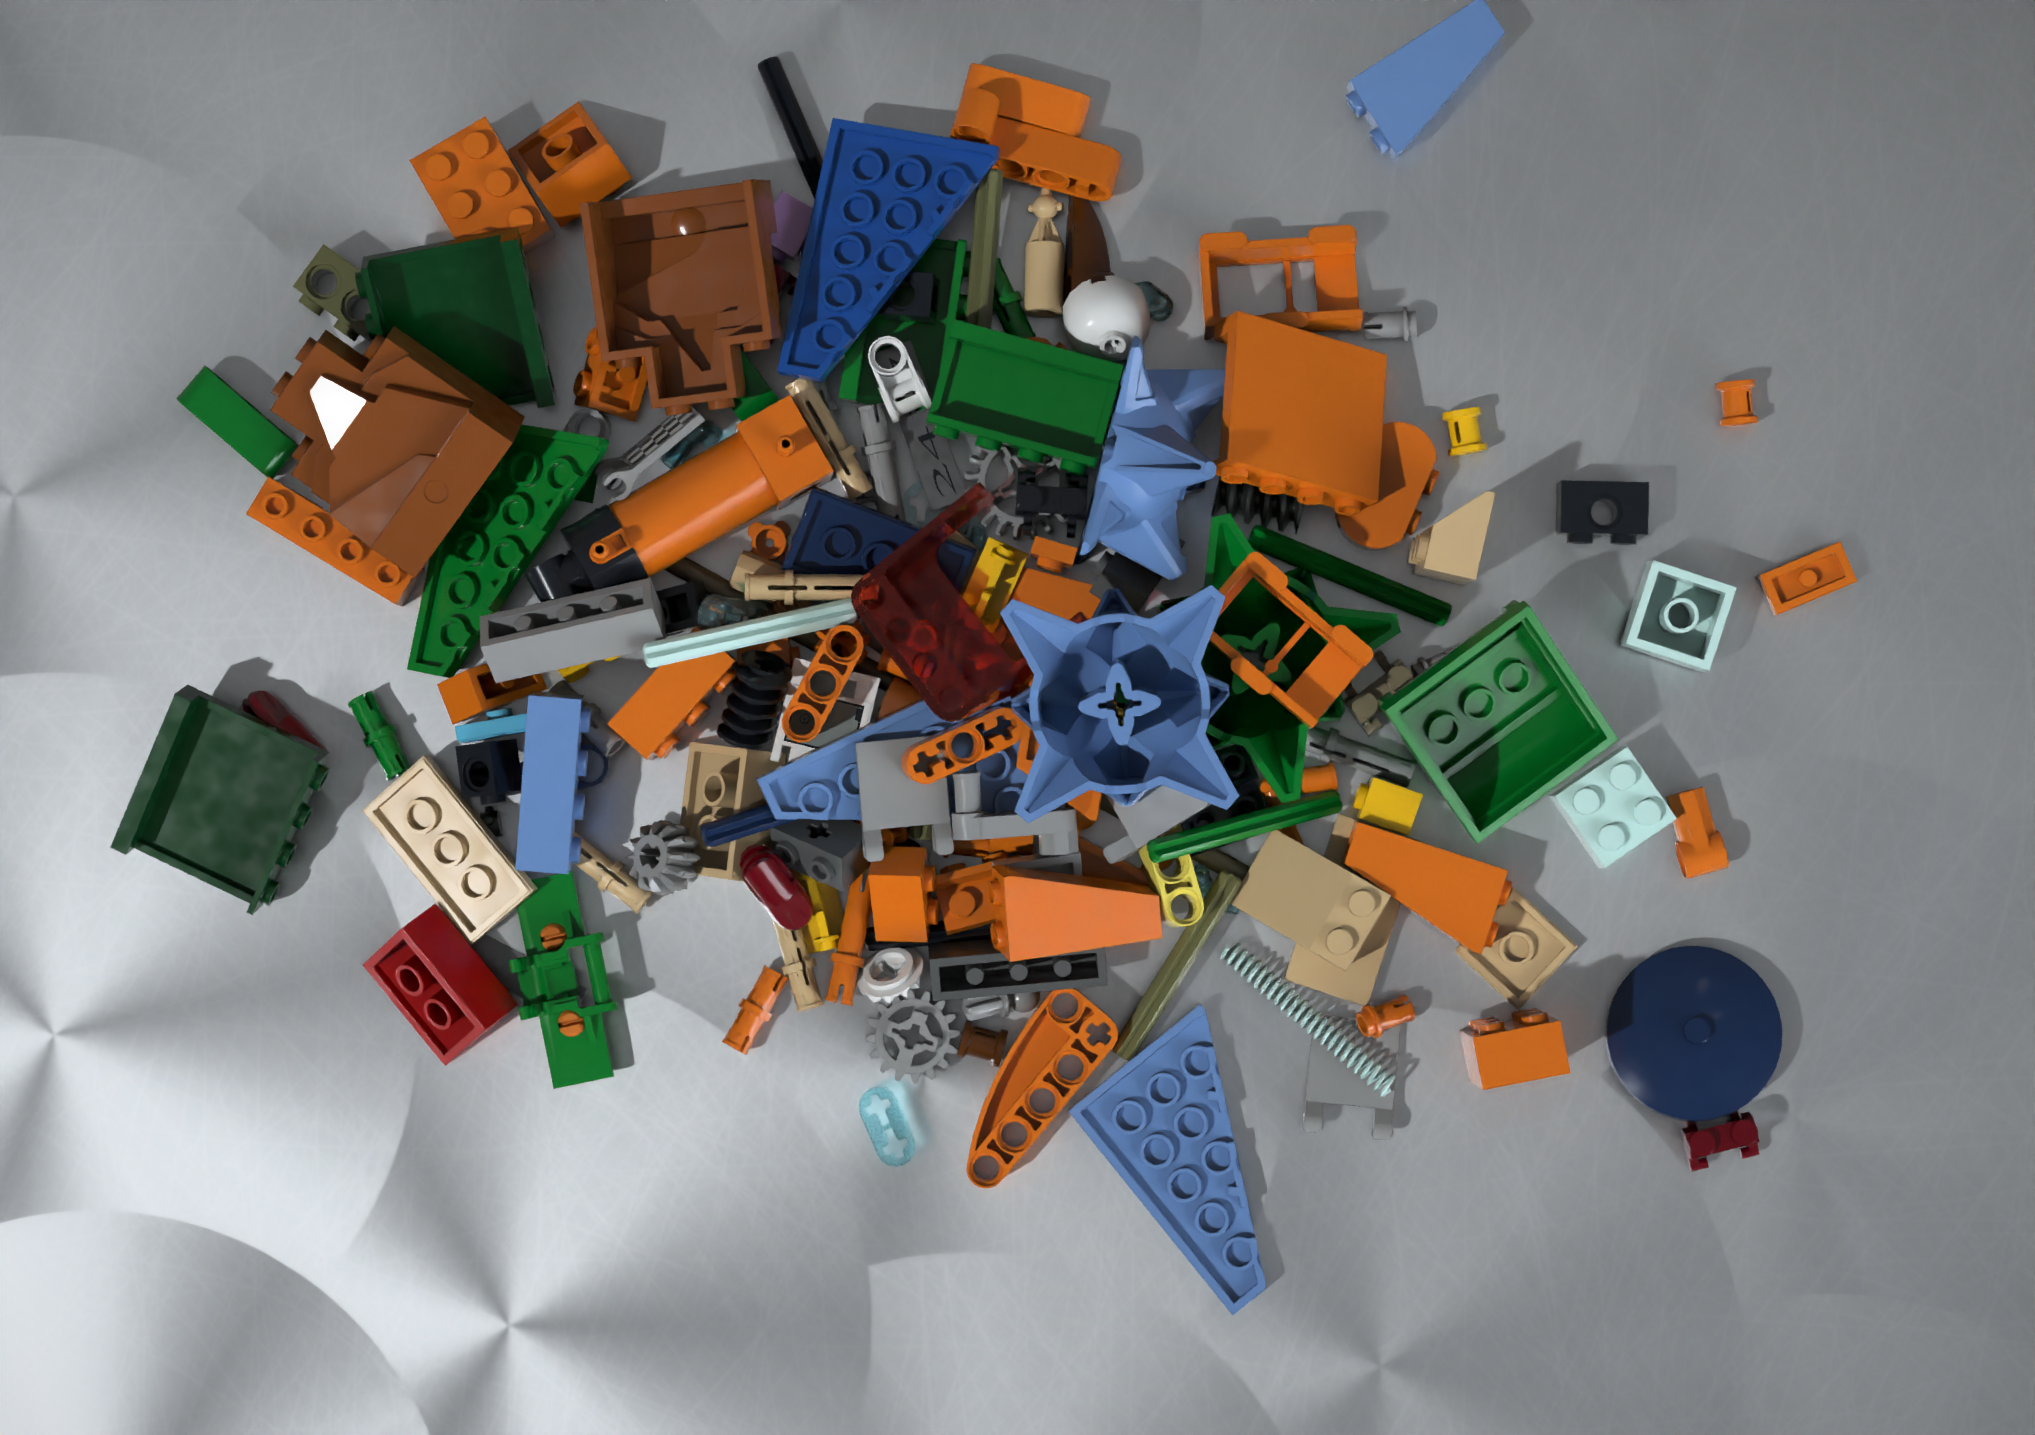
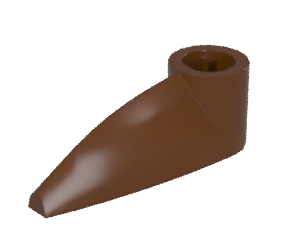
M1069 195L1064 264V303L1069 293L1082 282L1091 279L1093 284L1098 281H1106L1105 276L1114 275L1110 269L1107 244L1099 219L1089 200L1074 195Z

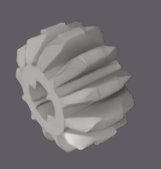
M659 820L658 822L654 821L653 825L640 826V837L630 839L634 846V852L626 856V858L633 862L634 865L628 875L638 879V887L645 891H652L658 895L673 894L674 891L687 889V878L691 879L698 876L693 869L694 862L702 858L695 854L693 850L699 841L689 836V828H685V826L680 824H672L671 821Z

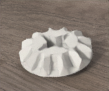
M911 947L887 948L872 954L865 960L864 967L858 970L857 984L862 995H868L873 1003L884 999L890 1004L899 995L907 998V991L919 988L920 978L926 974L923 958L917 950ZM889 970L891 973H894L897 977L890 980V978L887 977L888 975L886 971Z

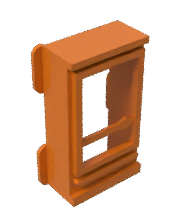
M1351 225L1313 227L1309 231L1308 237L1247 241V236L1240 231L1203 234L1199 240L1198 263L1204 340L1214 338L1215 324L1226 318L1220 317L1217 267L1283 263L1287 308L1284 312L1255 316L1309 332L1334 330L1360 331L1363 311L1359 309L1355 262L1356 229ZM1313 261L1317 312L1297 311L1293 307L1290 263Z
M1252 552L1219 588L1218 591L1226 597L1219 616L1253 577L1302 619L1304 624L1274 659L1268 660L1265 663V669L1262 672L1214 631L1209 642L1231 660V670L1261 695L1269 693L1309 729H1312L1318 723L1317 720L1359 671L1372 660L1373 650L1346 626L1337 625L1333 628L1286 588L1288 578L1281 570L1261 553ZM1311 627L1328 643L1291 687L1284 692L1267 676L1277 671L1278 663L1307 629Z

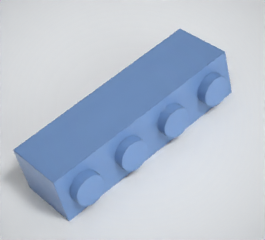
M532 691L528 695L515 870L569 874L572 863L579 864L582 838L574 837L575 820H583L585 794L577 793L578 776L586 777L588 765V750H580L582 733H589L591 724V707L584 706L585 695Z

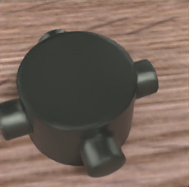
M486 806L485 813H480V818L498 839V837L503 835L498 810L494 811L493 806Z

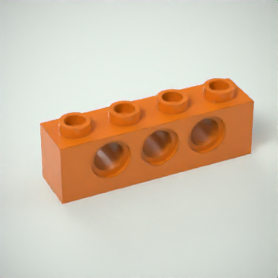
M268 476L246 513L248 516L399 606L405 604L425 571L424 568L421 569L415 578L371 549V547L329 515L330 512L280 481Z

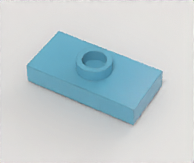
M512 708L486 712L487 721L455 726L457 741H460V743H471L525 733L527 713L513 716Z

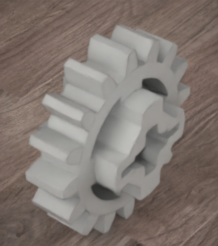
M909 989L906 999L901 1000L899 996H896L890 1007L879 1002L876 1007L882 1014L881 1018L868 1019L867 1023L876 1028V1033L866 1035L865 1040L877 1045V1048L869 1056L871 1059L878 1057L884 1059L880 1068L882 1073L891 1067L896 1069V1081H900L904 1073H910L913 1084L918 1083L921 1072H925L932 1080L936 1077L934 1066L938 1064L945 1069L950 1066L944 1055L946 1053L957 1054L958 1048L949 1043L950 1038L960 1036V1030L949 1028V1023L957 1016L955 1013L943 1014L941 1010L944 1008L945 1000L938 1001L935 1005L929 1002L931 991L926 990L922 998L919 999L915 998L914 990ZM915 1006L911 1017L900 1022L889 1019L899 1009ZM929 1012L939 1021L942 1037L931 1032L926 1022ZM912 1024H917L920 1026L919 1034L925 1036V1039L933 1043L917 1041L914 1047H909L905 1045L907 1038L901 1035V1032L893 1030V1028L909 1030ZM884 1035L894 1038L900 1050L897 1059L888 1052L884 1042ZM924 1050L936 1052V1055L927 1062L911 1065L914 1055Z

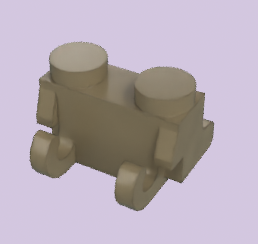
M1381 650L1375 652L1373 657L1385 674L1360 693L1356 692L1351 682L1344 689L1348 697L1343 702L1368 737L1383 726L1377 717L1371 722L1368 720L1381 710L1377 700L1387 692L1395 693L1415 678L1400 659L1395 660L1390 665Z

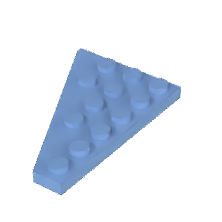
M993 665L756 777V780L775 819L861 821L855 742L934 735L990 708L997 706L1011 708V697L997 666ZM998 716L996 718L998 723L996 727L983 731L980 730V724H978L975 728L981 733L983 739L995 733L1001 734L1005 738L1008 736L1006 728L1012 725L1011 720L1001 719ZM966 732L957 734L951 744L953 753L959 758L968 756L974 747L972 737ZM984 739L986 748L989 746V743ZM1020 740L1000 752L957 771H980L982 810H986V813L1015 810L1028 776L1016 767ZM945 758L947 766L950 764V762ZM950 774L947 776L950 822H952L951 813L956 812L954 778Z
M1199 1003L1136 1054L1134 1058L1126 1062L1069 1108L1068 1112L1229 1312L1234 1315L1267 1287L1207 1013Z

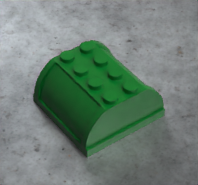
M1512 600L1502 607V614L1395 693L1387 692L1377 700L1384 715L1430 782L1477 844L1619 740L1531 607L1525 601L1519 603L1516 600Z

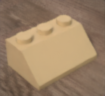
M1490 491L1484 492L1420 533V536L1417 535L1416 538H1413L1407 563L1414 564L1412 575L1461 586L1475 581L1495 493Z
M690 742L680 825L689 828V836L699 841L693 850L695 854L702 858L694 862L693 865L697 875L744 881L740 867V859L744 850L754 844L765 845L771 850L770 829L715 847H707L702 839L700 828L705 823L767 804L756 777L784 765L786 761L785 753H782L779 762L770 760L772 752Z

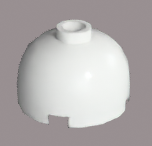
M1115 275L1105 276L1106 281H1098L1093 284L1091 279L1084 281L1069 293L1063 305L1064 330L1074 350L1081 354L1114 363L1127 360L1134 335L1141 339L1143 345L1150 331V309L1142 289L1131 280Z

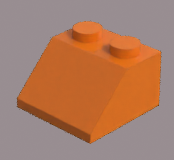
M579 101L507 150L560 227L581 216L579 203L599 202L607 195L618 191L623 184L632 179Z

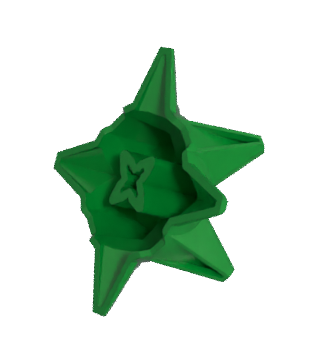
M1230 513L1211 517L1204 587L1199 591L1210 585L1219 590L1250 553L1255 552ZM1299 567L1284 573L1288 578L1287 589L1333 628L1337 625L1346 626L1371 647L1372 650H1375L1401 632L1397 614L1328 607L1317 594L1311 572ZM1252 577L1218 617L1213 631L1242 656L1243 653L1241 652L1243 651L1249 654L1252 651L1260 655L1259 660L1265 666L1268 660L1274 659L1304 624V621ZM1190 596L1164 600L1156 611L1159 614ZM1309 627L1278 663L1277 671L1270 673L1267 677L1286 692L1328 642ZM1208 642L1201 660V666L1205 673L1229 684L1230 694L1208 722L1206 736L1213 749L1229 743L1244 746L1281 803L1300 799L1307 731L1309 728L1269 693L1261 695L1231 670V660ZM1259 665L1256 666V668L1261 672L1265 669V667L1263 668ZM1116 683L1117 695L1114 696V701L1126 704L1127 699L1122 695L1121 684ZM1342 692L1317 720L1318 722L1340 721L1345 713Z

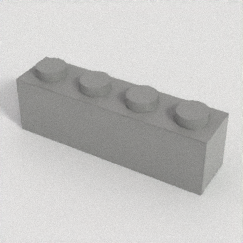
M651 578L480 616V648L496 683L642 651L645 643L666 639L665 614Z

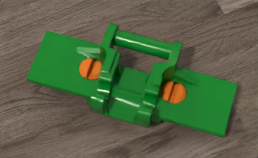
M572 871L569 874H556L531 879L538 889L517 907L527 956L508 960L510 972L518 974L523 999V1006L518 1007L520 1020L539 1016L554 1089L614 1077L601 1013L617 1010L618 1005L617 1001H612L600 943V941H604L603 932L585 935ZM581 945L584 948L595 1004L584 1006L581 1003L571 954L572 947Z

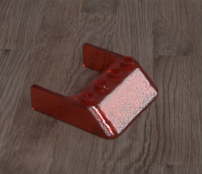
M980 482L859 579L851 593V603L857 614L932 712L940 719L948 722L960 721L1012 695L1034 677L1025 657H1022L1018 662H1014L1006 654L942 571L938 563V551L941 544L996 498L992 491ZM1080 611L1069 620L1079 624L1091 618Z

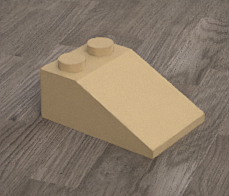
M1275 830L1271 831L1230 904L1347 972L1391 895L1280 831Z

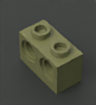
M323 244L293 285L294 288L303 293L298 301L318 316L322 314L324 309L338 319L334 327L354 342L359 335L370 342L365 319L360 321L354 320L351 312L353 304L357 300L362 299L359 296L355 280V272L361 271ZM326 273L335 274L337 278L335 290L328 295H320L316 288L320 276Z

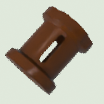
M966 1019L956 1057L963 1058L965 1055L991 1061L992 1066L999 1067L1008 1030L1001 1029L997 1032L974 1026L973 1021Z

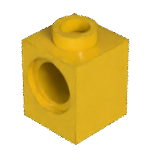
M1370 777L1368 785L1364 783L1359 784L1352 807L1359 809L1356 816L1357 819L1409 836L1423 794L1375 777Z

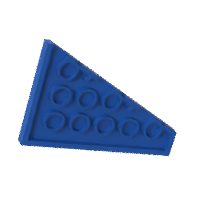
M837 118L832 119L777 372L780 375L823 382L998 161L1000 155L998 146Z

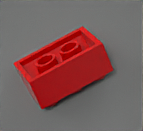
M436 903L402 927L363 964L364 968L445 1066L518 1005L509 994L508 989L499 982L482 961L480 955L472 949L454 927L453 922L440 910Z

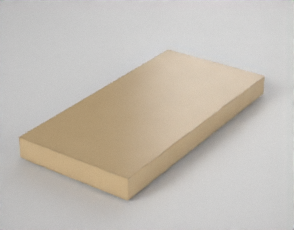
M429 754L422 756L362 810L470 945L479 941L538 889L524 871L515 870L516 861L467 800L462 798V794Z
M1337 814L1323 857L1360 877L1341 864L1354 822H1360L1409 839L1413 838ZM1389 898L1347 972L1295 942L1283 979L1363 1006L1367 1005L1401 904L1393 898Z

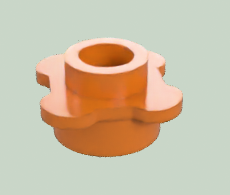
M777 521L774 525H762L760 522L752 523L748 528V535L752 538V550L750 552L771 561L776 560L782 564L788 550L787 536L791 532L790 526L784 521ZM767 539H772L774 541V545L772 547L766 546Z

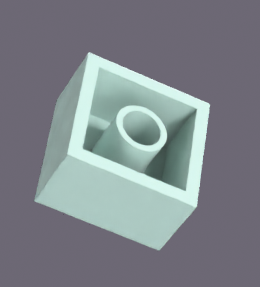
M1655 560L1646 562L1619 645L1696 671H1710L1737 587Z
M1628 746L1618 748L1549 795L1598 868L1608 867L1677 819Z

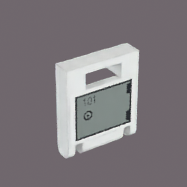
M795 658L792 667V679L790 684H788L770 760L779 762L783 752V745L791 747L788 762L868 725L880 678L852 672L848 680L857 682L853 699L839 695L817 736L808 742L799 743L787 737L782 729L784 711L811 661ZM822 670V671H818V672H817V673H821V674L833 676L830 672L825 671V670ZM812 689L816 694L819 695L829 694L827 692ZM804 709L793 712L789 718L791 729L799 734L808 733L815 724L813 715Z

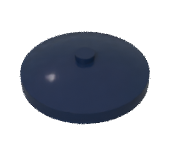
M1683 946L1668 949L1649 957L1634 968L1622 981L1608 1009L1605 1040L1608 1057L1617 1078L1629 1094L1649 1110L1671 1119L1691 1122L1708 1121L1727 1116L1739 1110L1763 1090L1772 1077L1780 1057L1782 1023L1776 1001L1770 989L1750 966L1737 957L1718 949L1702 946Z

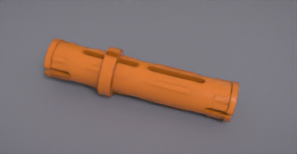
M863 873L849 887L837 951L831 954L830 962H834L827 996H825V1001L837 1003L840 986H844L841 1004L853 1006L858 970L863 968L865 959L861 958L872 908L868 875L864 892L860 891Z

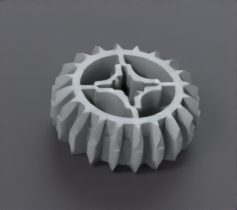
M1002 445L1000 452L979 447L986 454L985 457L982 459L976 455H970L968 458L972 465L979 467L978 472L966 471L964 473L965 480L977 481V487H970L965 490L966 497L979 496L981 501L970 507L972 513H979L986 509L989 513L982 519L981 524L987 527L994 519L1000 521L996 529V535L1000 537L1005 533L1007 525L1014 527L1012 536L1015 541L1020 540L1024 517L1008 515L995 506L1007 499L1016 498L1017 492L1014 489L1002 493L1011 488V485L1015 482L1012 462L1018 471L1036 473L1043 471L1035 476V483L1030 482V485H1039L1044 478L1057 470L1059 487L1079 488V486L1070 485V482H1068V477H1071V474H1079L1060 469L1061 461L1050 458L1043 462V464L1026 466L1018 460L1011 447ZM1000 455L1007 468L1008 477L1002 485L988 494L986 489L987 472L992 462ZM1033 513L1030 539L1034 540L1035 536H1038L1037 525L1042 524L1045 531L1051 534L1054 532V528L1049 519L1054 516L1059 522L1064 524L1068 520L1067 516Z

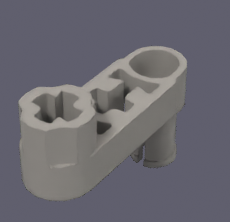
M980 771L952 773L956 812L951 813L953 840H979L1038 835L1040 855H1066L1079 852L1075 808L1058 807L1029 824L1014 811L986 813V810H982Z

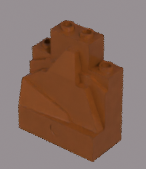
M749 179L742 180L740 183L604 202L579 203L601 361L615 360L616 369L642 366V357L644 356L651 409L665 407L666 416L691 413V404L708 402L709 410L735 407L734 398L747 396L740 343H743L744 352L770 349L769 340L782 338L779 318L780 304L770 238L771 233L777 232L770 180Z
M393 326L386 337L378 333L363 355L325 330L318 341L311 337L308 338L295 357L296 360L302 363L294 375L285 371L271 391L278 398L270 411L306 434L291 456L298 461L291 475L310 487L313 494L330 505L329 515L371 547V549L415 578L510 448L525 416L395 326Z

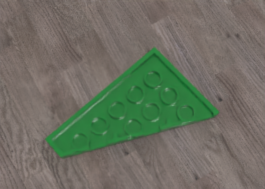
M521 425L510 448L429 559L407 670L451 678L456 674L480 638V616L498 612L607 451L609 440Z

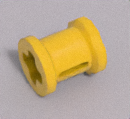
M1480 407L1464 408L1442 413V420L1448 423L1452 447L1448 450L1449 457L1487 450V444L1481 441L1477 418L1481 414Z

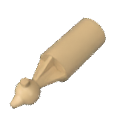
M1042 188L1040 195L1033 204H1028V212H1034L1039 220L1025 245L1024 314L1037 318H1053L1063 315L1065 246L1052 218L1057 215L1058 211H1063L1064 205L1063 202H1057L1052 196L1051 190Z

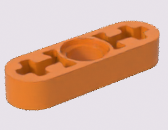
M1002 706L990 708L908 747L901 759L902 770L906 777L914 782L921 784L933 783L1016 744L1021 738L1024 723L1012 712L1011 708ZM998 716L1001 719L1011 720L1012 725L1006 728L1008 736L1004 738L1003 735L995 733L985 737L984 739L989 743V746L985 748L983 736L975 726L980 724V730L988 731L998 725L996 719ZM966 732L972 737L974 747L968 756L959 758L952 751V740L957 734ZM941 742V751L950 764L945 766V760L938 759L928 765L929 773L927 774L920 770H914L913 765L919 762L917 754L921 752L924 756H934L941 752L936 747V744Z

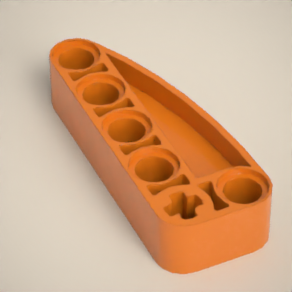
M1078 989L1049 991L1023 1026L996 1072L973 1132L967 1160V1175L974 1185L980 1188H991L999 1184L1116 1044L1118 1030L1113 1019ZM1069 993L1076 998L1078 1003L1077 1009L1071 1016L1061 1017L1053 1011L1052 1002L1058 994ZM1104 1022L1109 1026L1106 1034L1110 1037L1105 1043L1101 1040L1095 1041L1094 1044L1088 1041L1087 1038L1091 1034L1086 1029L1091 1023L1099 1026ZM1069 1054L1079 1057L1083 1063L1081 1073L1074 1078H1065L1058 1072L1057 1068L1060 1059ZM1045 1088L1053 1093L1055 1103L1048 1111H1037L1030 1105V1096L1036 1089ZM1019 1122L1026 1128L1027 1136L1021 1144L1010 1145L1004 1141L1001 1132L1006 1124ZM984 1155L995 1158L999 1165L997 1174L988 1179L978 1176L973 1167L975 1161Z

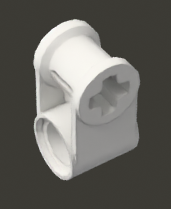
M884 336L875 340L869 348V364L878 382V390L893 424L899 421L901 415L922 406L927 409L930 408L932 404L931 399L903 343L891 336ZM892 345L899 350L901 354L900 361L894 368L885 369L877 364L875 360L876 352L882 346ZM915 392L914 395L896 402V399Z

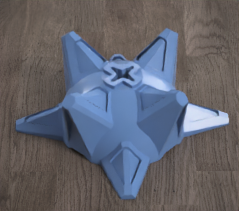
M1134 335L1128 359L1124 362L1098 476H1096L1074 564L1084 562L1091 555L1096 544L1101 543L1172 582L1188 571L1186 557L1181 553L1175 515V511L1178 509L1177 500L1183 501L1185 495L1202 491L1206 480L1215 477L1217 470L1215 463L1199 451L1197 446L1192 445L1191 442L1196 437L1195 431L1218 400L1220 398L1223 399L1225 369H1145L1143 345L1141 339Z
M1210 585L1148 619L1140 617L1135 613L1118 588L1107 589L1092 618L1079 624L1012 599L1005 606L1000 614L1034 674L1032 685L1011 699L1012 712L1034 732L1039 744L1015 807V813L1029 824L1088 790L1105 793L1121 806H1134L1147 790L1160 785L1226 810L1234 803L1239 794L1206 736L1209 719L1230 696L1229 684L1205 673L1201 666V660L1226 598L1213 585ZM1116 683L1121 684L1122 695L1127 699V703L1123 708L1122 720L1119 719L1118 708L1113 704L1114 696L1117 695Z

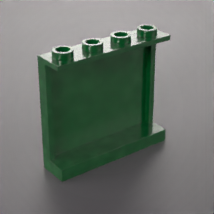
M519 227L363 257L361 272H355V280L360 298H368L371 313L365 314V321L370 340H373L378 333L386 337L393 326H395L507 405L535 400L538 408L555 405V385Z
M187 684L174 694L110 848L125 855L135 848L250 903L247 913L253 915L264 904L270 906L279 890L280 882L276 881L275 878L280 866L286 868L295 853L297 845L291 841L296 829L303 830L311 816L313 806L309 805L308 802L313 790L319 792L327 779L330 768L324 766L330 752Z

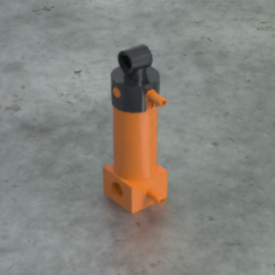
M788 395L737 424L733 435L637 488L627 498L619 501L616 500L609 505L605 504L579 521L562 528L560 532L570 549L567 551V554L561 553L544 561L528 571L525 577L540 603L584 593L586 588H592L594 591L647 579L775 506L779 511L809 494L813 486L819 488L831 481L834 470L791 396Z

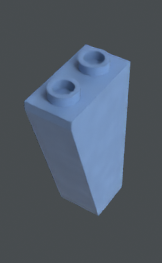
M1485 0L1473 1L1349 80L1346 86L1349 94L1345 95L1346 101L1358 118L1364 115L1373 128L1368 134L1381 154L1388 152L1392 160L1400 156L1502 39L1505 32Z

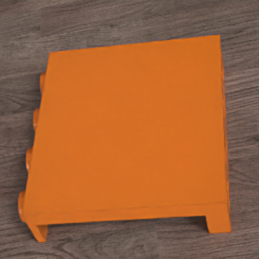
M1236 311L1216 323L1214 341L1227 344L1220 452L1219 458L1213 461L1217 467L1215 475L1221 476V480L1226 483H1246L1257 486L1261 492L1266 494H1286L1297 497V501L1302 504H1322L1333 507L1334 511L1341 515L1359 514L1362 509L1378 502L1387 355L1241 311Z

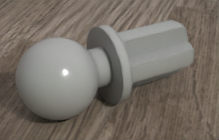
M1040 992L964 998L961 1003L962 1011L965 1018L969 1021L994 1015L1005 1018L1009 1015V1007L1020 1013L1033 1010L1040 1000Z

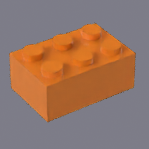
M486 117L481 118L409 160L455 239L519 227L524 253L526 254L556 237Z
M695 626L690 633L702 631L703 629ZM725 651L659 666L607 725L646 760H654L657 756L660 759H665L681 742V739L677 736L678 732L686 724L694 727L711 708L706 704L707 700L716 691L723 695L731 687L732 681L738 678L735 674L738 661Z
M1537 1008L1512 1012L1513 1020L1505 1022L1499 1021V1018L1495 1019L1494 1016L1470 1020V1028L1460 1030L1469 1081L1482 1090L1571 1073L1561 1021L1549 1016L1547 1012L1537 1010Z

